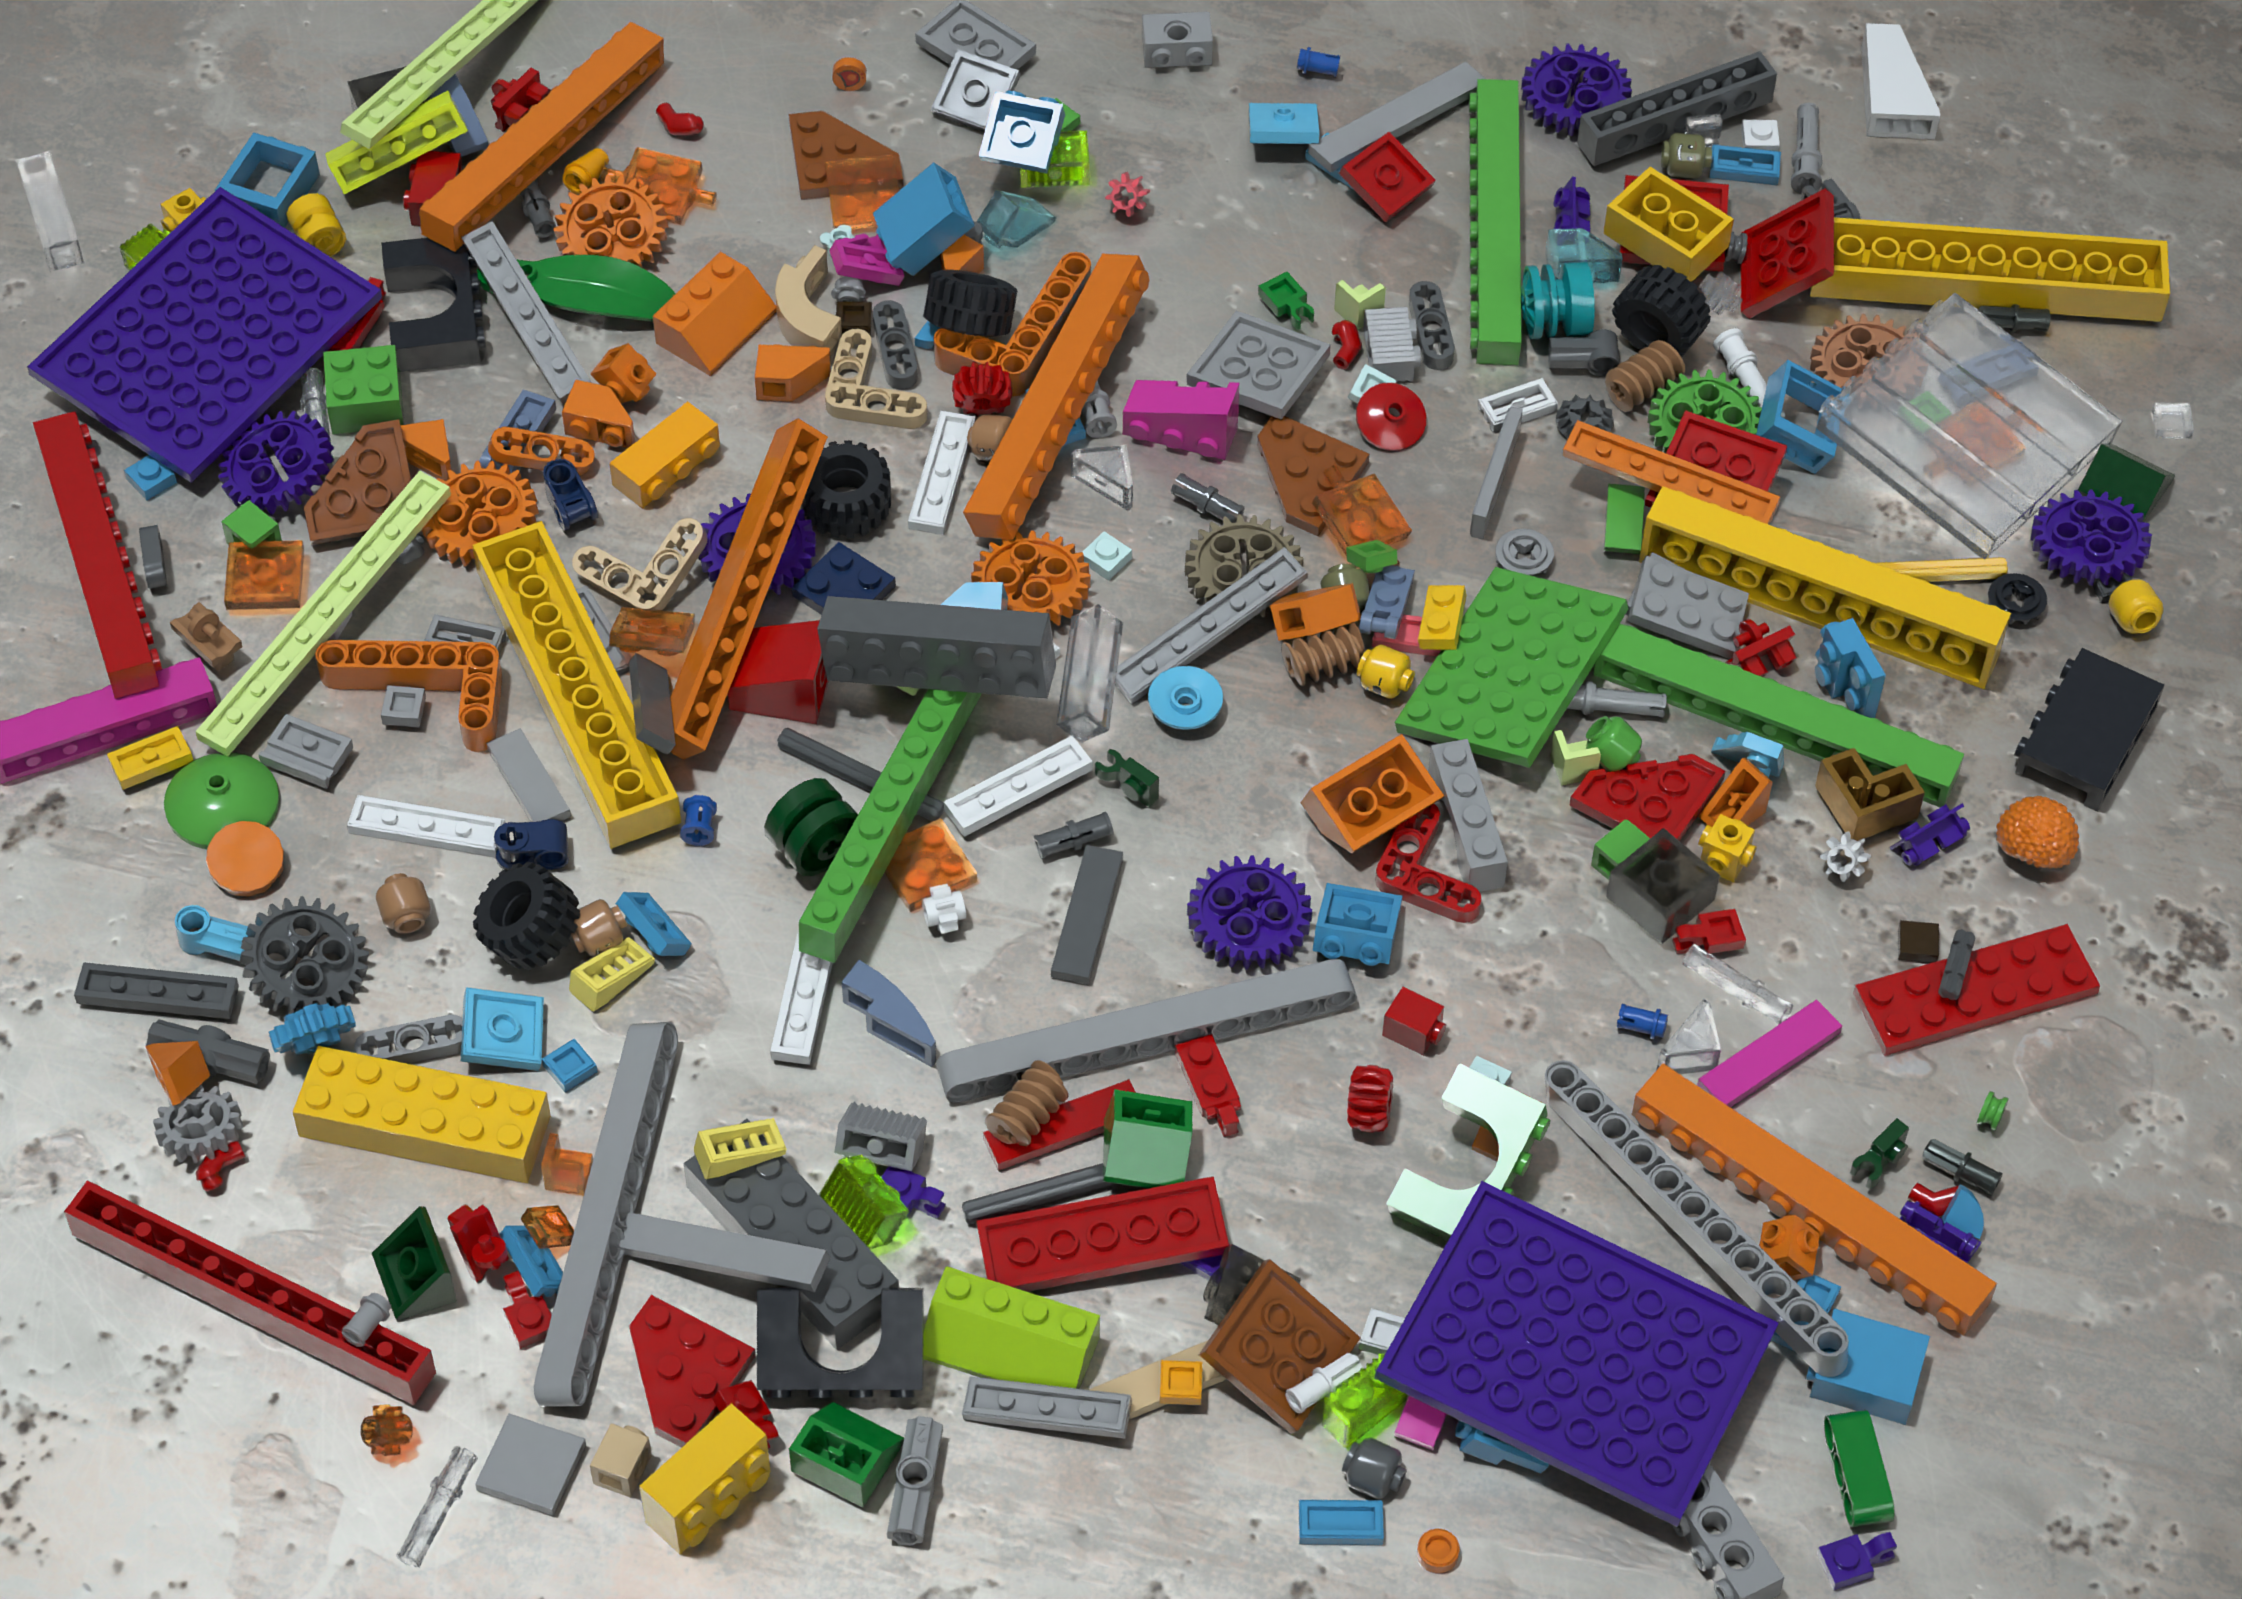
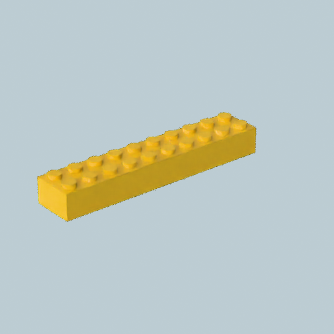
M1834 217V275L1810 287V297L1979 309L1981 306L2011 308L2013 304H2017L2019 308L2049 309L2050 314L2162 322L2170 296L2167 241Z
M1662 486L1646 517L1639 563L1643 562L1646 555L1650 556L1653 552L1685 570L1749 593L1748 603L1818 629H1822L1831 622H1842L1853 618L1870 648L1981 689H1985L2001 652L2011 616L2010 612Z
M540 521L472 545L477 573L610 849L680 824L681 815L678 795L655 749L636 738L633 704L543 522Z

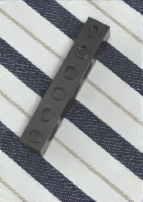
M1761 51L1582 114L1577 144L1593 166L1668 140L1673 133H1688L1771 103L1773 101L1777 73Z

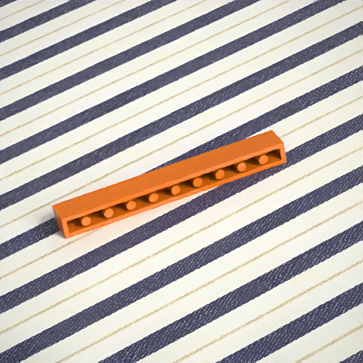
M633 22L628 23L621 31H617L603 47L595 50L586 62L579 68H575L570 76L559 86H555L542 101L533 105L524 117L517 123H513L507 132L495 142L490 143L480 156L474 161H470L463 171L454 179L446 182L436 195L423 203L419 212L421 234L454 252L464 244L461 237L488 223L664 64V38Z
M1102 253L963 511L975 537L1013 540L1019 527L1024 523L1030 506L1038 496L1048 472L1052 470L1057 455L1066 443L1075 421L1080 417L1084 404L1090 393L1093 392L1102 370L1107 366L1111 353L1117 342L1120 341L1129 319L1134 315L1138 302L1149 286V275L1139 255Z
M799 418L776 429L670 697L676 744L671 753L683 760L699 754L707 748L828 436Z
M1664 1063L1636 1093L1632 1116L1643 1127L1655 1130L1667 1138L1676 1149L1688 1152L1700 1160L1709 1171L1721 1174L1733 1182L1742 1193L1752 1195L1766 1204L1775 1215L1779 1217L1786 1215L1800 1217L1820 1234L1819 1240L1834 1249L1841 1259L1855 1263L1867 1271L1873 1280L1880 1284L1888 1285L1900 1293L1909 1304L1921 1307L1936 1317L1937 1321L1945 1328L1956 1330L1965 1336L1991 1303L1997 1286L1995 1281Z

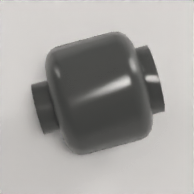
M1366 1438L1360 1444L1357 1442L1352 1444L1345 1458L1342 1473L1347 1474L1346 1480L1350 1488L1372 1498L1382 1499L1387 1496L1390 1490L1399 1491L1407 1469L1401 1467L1402 1454L1398 1449L1374 1438Z

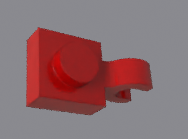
M1736 909L1698 914L1696 924L1677 926L1675 930L1678 937L1672 939L1675 951L1679 954L1690 952L1700 945H1704L1707 954L1744 949L1746 943Z
M518 1270L503 1276L506 1292L513 1304L503 1308L504 1316L519 1348L522 1349L546 1339L552 1315L543 1296L529 1297Z
M749 1380L717 1391L713 1401L720 1413L732 1403L766 1434L769 1450L771 1446L768 1441L778 1438L779 1434L775 1425L767 1420L771 1412L753 1381Z

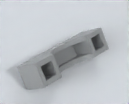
M1468 739L1431 745L1428 772L1444 794V797L1439 801L1445 803L1451 818L1456 842L1457 864L1463 882L1476 887L1479 892L1503 888L1508 861Z

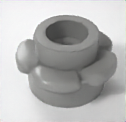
M846 276L836 280L835 288L831 291L832 298L837 299V301L863 302L865 300L866 291L860 279Z

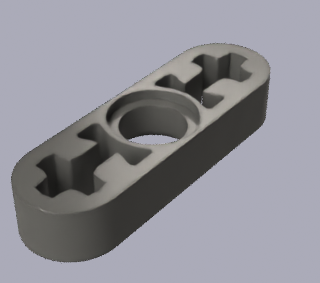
M1417 282L1410 289L1409 309L1412 319L1415 318L1416 338L1420 347L1422 362L1430 369L1444 370L1453 363L1455 346L1440 288L1432 282ZM1422 297H1426V299L1430 301L1429 308H1425L1424 299ZM1426 321H1435L1441 327L1436 330H1428L1422 324ZM1438 342L1441 355H1437V352L1433 350L1434 343Z
M882 301L873 309V327L885 378L892 388L899 390L908 389L917 382L918 372L904 308L895 301ZM886 316H891L894 327L888 328ZM892 340H899L905 344L902 348L896 350L886 347V344ZM902 362L905 374H899L897 363Z

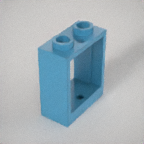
M253 132L215 191L222 187L285 228L289 223L286 215L288 207L299 197L307 195L320 176L316 152L303 146H296L271 136L267 137ZM260 161L293 171L276 197L243 187Z
M1787 360L1768 377L1756 435L1787 445L1785 459L1816 474L1835 457L1848 391ZM1785 394L1819 411L1815 434L1781 417Z

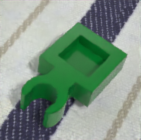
M1288 271L1258 285L1259 297L1277 317L1287 313L1290 316L1291 325L1298 330L1301 329V318L1299 316H1305L1311 323L1314 322V309L1307 304V293Z

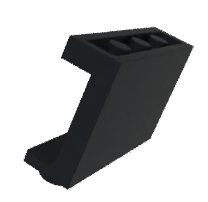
M2082 648L2075 661L2069 658L2060 674V679L2063 680L2061 685L2053 684L2044 703L2048 706L2045 712L2038 710L2029 728V731L2032 732L2030 738L2028 739L2023 736L2014 753V757L2019 759L2015 773L2023 775L2026 768L2031 766L2088 793L2084 806L2098 812L2158 707L2165 684Z

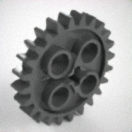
M300 896L298 906H293L288 898H284L282 910L271 903L267 912L268 916L258 912L255 920L256 925L249 924L246 931L248 937H243L241 948L245 951L241 952L239 960L240 963L246 965L242 973L243 978H253L250 982L249 990L256 991L262 989L259 1000L261 1003L272 998L275 1000L273 1011L276 1012L282 1005L288 1006V1014L294 1013L297 1008L302 1009L305 1006L316 1003L317 1005L329 1003L330 1006L335 1008L341 1005V998L350 1002L353 998V990H360L363 980L360 977H365L368 966L364 963L367 962L369 951L362 950L366 937H355L359 924L346 925L348 912L342 913L337 917L334 915V903L324 910L321 909L320 898H316L312 906H307L304 896ZM295 929H306L311 935L301 936L295 932ZM323 935L328 936L316 945V942L320 937H322ZM313 949L312 956H307L309 952ZM272 953L280 954L285 960L274 961L268 955ZM334 953L339 956L340 960H329L324 954ZM297 957L301 958L299 963L295 966ZM293 969L292 974L286 979L280 978ZM300 978H307L314 983V985L304 986L300 984L297 980Z

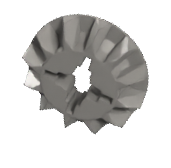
M1516 529L1509 531L1499 539L1496 545V563L1501 564L1503 569L1536 576L1538 573L1546 574L1550 564H1553L1554 549L1547 537L1535 530ZM1518 552L1521 554L1531 552L1530 560L1526 557L1517 560Z

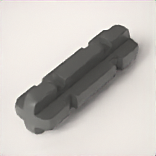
M1963 929L1955 932L1938 991L1942 998L1950 1000L1959 998L1976 938L1972 932H1966Z

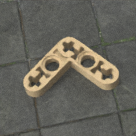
M851 329L843 333L838 344L825 391V404L828 414L838 419L915 429L925 424L927 420V402L920 394L864 386L872 356L871 337L869 333L861 329ZM855 344H859L856 357L851 356V348H854ZM845 369H853L858 372L852 378H844L839 375ZM840 398H845L842 403H837ZM857 400H860V406H857ZM873 401H881L886 405L881 410H871L867 407ZM892 405H897L895 406V412L892 411ZM910 408H915L913 413L907 412H909Z
M684 518L678 521L643 573L592 545L584 546L577 550L572 558V566L583 581L642 614L648 616L656 615L666 607L707 544V533L696 519ZM685 532L687 534L694 532L697 537L694 541L688 539L685 542L682 536ZM677 547L679 551H681L682 549L686 555L683 557L677 550L673 548ZM667 559L678 560L677 570L670 575L661 574L660 567L662 563ZM586 560L591 562L595 560L604 569L602 575L593 567L586 569L583 565ZM624 572L629 575V580L624 587L619 589L611 587V580L615 574ZM654 577H657V579H658L661 583L666 584V585H665L664 587H662L659 582H658V584H656V583L654 582L653 578H654ZM644 593H654L656 595V599L654 601L647 600L645 602L642 596L644 595Z

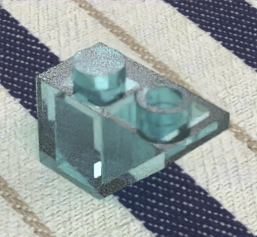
M1583 228L1548 230L1545 255L1547 264L1551 265L1555 279L1559 278L1562 263L1585 261L1588 262L1593 283L1619 282L1623 259L1621 252Z

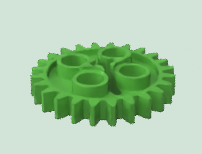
M1710 369L1707 370L1705 377H1700L1697 370H1693L1691 379L1680 373L1678 383L1668 379L1666 389L1658 388L1656 399L1651 400L1647 421L1650 424L1648 433L1655 436L1654 447L1663 446L1662 452L1666 453L1681 421L1680 419H1682L1686 410L1756 435L1762 407H1757L1759 397H1749L1750 386L1739 389V378L1733 379L1730 383L1725 381V372H1722L1718 379L1713 378V373Z

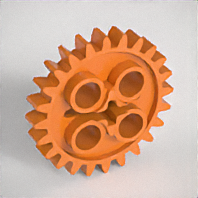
M606 175L604 183L599 184L594 177L592 178V187L589 189L585 185L579 184L580 195L568 193L571 204H560L562 214L555 215L557 227L554 228L558 249L562 251L563 256H607L621 259L643 268L641 263L643 260L650 263L655 262L652 251H663L660 241L667 240L665 229L668 228L664 206L660 204L658 194H651L647 184L640 188L636 178L629 184H626L624 175H620L617 182L612 183L610 175ZM622 206H628L627 208H625V209H623V210H617L618 208H620V207H622ZM595 217L591 221H584L587 218ZM632 234H638V236L634 238H627ZM605 245L602 249L595 250L596 247Z
M476 461L474 469L471 470L465 464H461V473L456 474L449 469L447 471L449 476L447 481L437 478L438 481L450 487L451 496L422 528V532L430 549L435 548L439 557L447 554L450 563H454L460 557L463 566L467 567L471 559H475L472 545L537 523L535 515L539 514L536 504L537 499L534 490L531 489L529 480L527 478L522 479L519 470L511 473L508 464H504L499 470H497L494 461H490L487 468H482L480 461Z
M1032 530L1028 538H1023L1020 532H1017L1015 540L1002 539L1001 546L991 542L989 543V552L980 551V561H974L973 563L974 572L971 573V582H1003L1008 596L1007 610L1049 613L1050 620L1058 626L1061 625V615L1072 619L1073 609L1082 610L1083 600L1089 598L1091 578L1089 563L1084 562L1083 552L1075 553L1074 543L1063 547V537L1061 536L1054 541H1050L1049 532H1046L1042 538H1036L1035 531Z

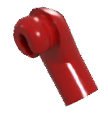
M662 103L656 109V114L668 132L674 136L697 135L704 128V122L700 116H695L692 113H676L670 103Z
M1348 320L1336 322L1332 327V335H1336L1335 340L1341 341L1342 347L1333 358V363L1343 370L1350 366L1362 348L1357 327Z
M238 1141L228 1143L229 1150L227 1152L220 1149L214 1151V1159H209L207 1155L204 1157L196 1171L197 1181L200 1180L204 1191L208 1192L220 1187L223 1184V1179L219 1171L245 1158Z
M1916 1183L1908 1196V1200L1914 1203L1918 1201L1921 1203L1920 1206L1938 1217H1942L1959 1186L1933 1192L1922 1184Z

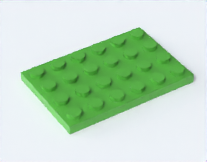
M1495 567L1462 618L1457 649L1440 651L1394 722L1397 732L1438 744L1468 739L1472 753L1530 768L1629 610L1627 599Z

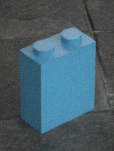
M934 162L873 212L878 226L876 232L884 242L887 250L885 253L886 259L895 269L901 268L912 276L917 274L975 226L956 177Z
M1834 1309L1831 1318L1848 1335L1847 1367L1842 1374L1835 1377H1825L1819 1375L1809 1366L1806 1380L1813 1382L1810 1397L1856 1411L1867 1410L1870 1415L1906 1425L1930 1336ZM1826 1348L1822 1350L1826 1353L1836 1352L1835 1349Z

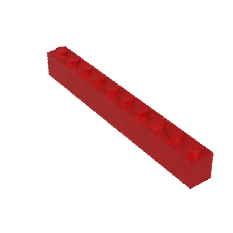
M75 411L35 421L33 426L114 697L116 699L159 687L156 671L163 669L157 649L149 650L148 645L154 644L149 623L141 624L140 622L141 619L146 618L141 597L133 598L132 594L138 593L133 571L126 573L124 571L125 568L131 566L125 546L117 548L116 545L123 542L117 521L109 522V519L114 518L115 514L110 497L102 498L101 494L108 492L102 472L94 473V470L100 469L94 447L90 449L86 447L93 444L87 423L79 425Z
M88 1180L64 1210L73 1236L412 1405L416 1404L436 1374L430 1349L379 1324L365 1341L364 1346H355L342 1335L343 1327L349 1323L356 1314L355 1312Z

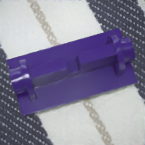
M1572 176L1563 188L1560 187L1553 202L1554 207H1556L1554 233L1557 234V249L1559 250L1566 242L1572 243L1576 248H1584L1591 240L1590 221L1587 220L1590 216V194L1583 187L1576 188V177Z
M1962 803L1952 810L1945 804L1927 815L1930 823L1922 828L1918 822H1915L1897 833L1901 840L1890 846V850L1900 845L1904 851L1901 854L1903 861L1908 866L1912 864L1918 866L1940 851L1933 838L1937 839L1942 849L1959 839L1965 838L1967 831L1970 830V825L1964 817L1959 818L1956 811L1964 807V804Z
M1907 1201L1900 1212V1215H1902L1900 1219L1968 1264L1982 1242L1973 1238L1974 1234L1970 1232L1966 1234L1947 1222L1944 1224L1941 1218L1920 1206L1921 1203L1918 1201L1915 1203Z

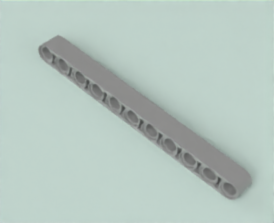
M1339 959L1327 960L953 1050L941 1055L936 1061V1067L947 1100L950 1102H964L1012 1090L1013 1085L1018 1080H1021L1025 1071L1031 1069V1064L1035 1060L1047 1063L1056 1070L1060 1078L1174 1051L1177 1044L1210 1034L1213 1035L1214 1040H1219L1339 1011L1351 1006L1356 1001L1357 994L1345 962Z
M672 1022L632 1024L628 1029L534 1381L535 1399L541 1407L582 1406L586 1401L624 1256V1250H620L619 1247L609 1246V1244L619 1245L620 1240H624L625 1237L621 1228H627L628 1225H624L626 1217L620 1219L619 1213H635L678 1046L677 1030Z
M1565 1060L1550 1064L1545 1072L1546 1100L1549 1106L1754 1311L1779 1322L1776 1333L1815 1372L1825 1377H1835L1842 1374L1847 1367L1849 1346L1848 1335L1844 1329L1575 1064ZM1559 1085H1568L1567 1087H1558ZM1585 1110H1592V1111H1594V1112L1586 1113V1112H1583V1111H1585ZM1610 1136H1620L1619 1138L1614 1139L1609 1138ZM1640 1161L1646 1162L1645 1164H1640V1165H1639V1164H1635V1162H1640ZM1665 1187L1673 1188L1669 1191L1661 1190V1188ZM1688 1214H1698V1215H1700V1216H1698V1217H1689V1216H1687V1215H1688ZM1723 1240L1726 1241V1243L1717 1244L1714 1243V1241ZM1751 1267L1753 1270L1745 1271L1740 1268ZM1769 1294H1779V1295H1781V1297H1779V1298H1771V1297H1768L1767 1295H1769ZM1797 1321H1805V1322H1808L1809 1324H1807V1325H1797V1324H1795V1322H1797ZM1826 1348L1835 1349L1836 1352L1826 1353L1822 1350Z

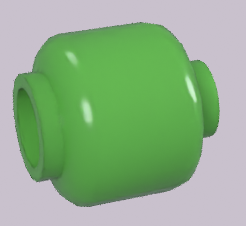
M1604 716L1598 719L1586 733V738L1588 739L1586 749L1599 748L1601 753L1600 765L1608 772L1626 769L1628 764L1637 763L1641 757L1639 751L1642 746V739L1621 717L1613 716L1608 718Z

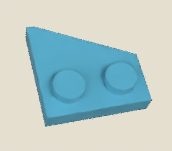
M1743 732L1740 735H1728L1727 740L1716 737L1711 749V753L1738 763L1742 758H1746L1768 778L1769 775L1779 778L1784 766L1783 745L1750 732Z

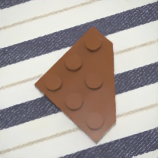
M824 111L789 114V125L801 200L895 190L904 187L900 157L897 152Z
M1271 416L1257 438V446L1268 467L1267 473L1275 494H1278L1285 521L1315 536H1319L1368 465L1370 454L1286 416L1282 420Z
M399 419L362 426L346 453L340 456L316 494L312 495L305 504L304 511L311 545L364 536L409 484L411 477Z

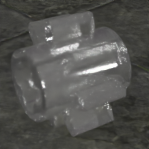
M1720 272L1716 278L1707 274L1698 286L1704 293L1705 303L1718 315H1721L1725 309L1733 313L1743 301L1737 294L1742 287L1723 272Z

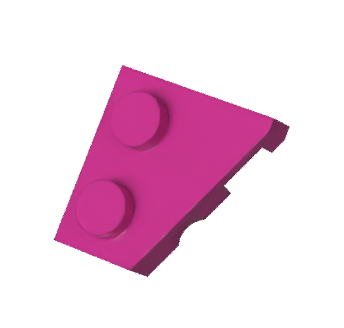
M864 233L856 235L855 238L838 239L834 241L829 250L837 275L899 286L905 277L903 269H895L886 259L885 253L887 250L878 234L868 237Z

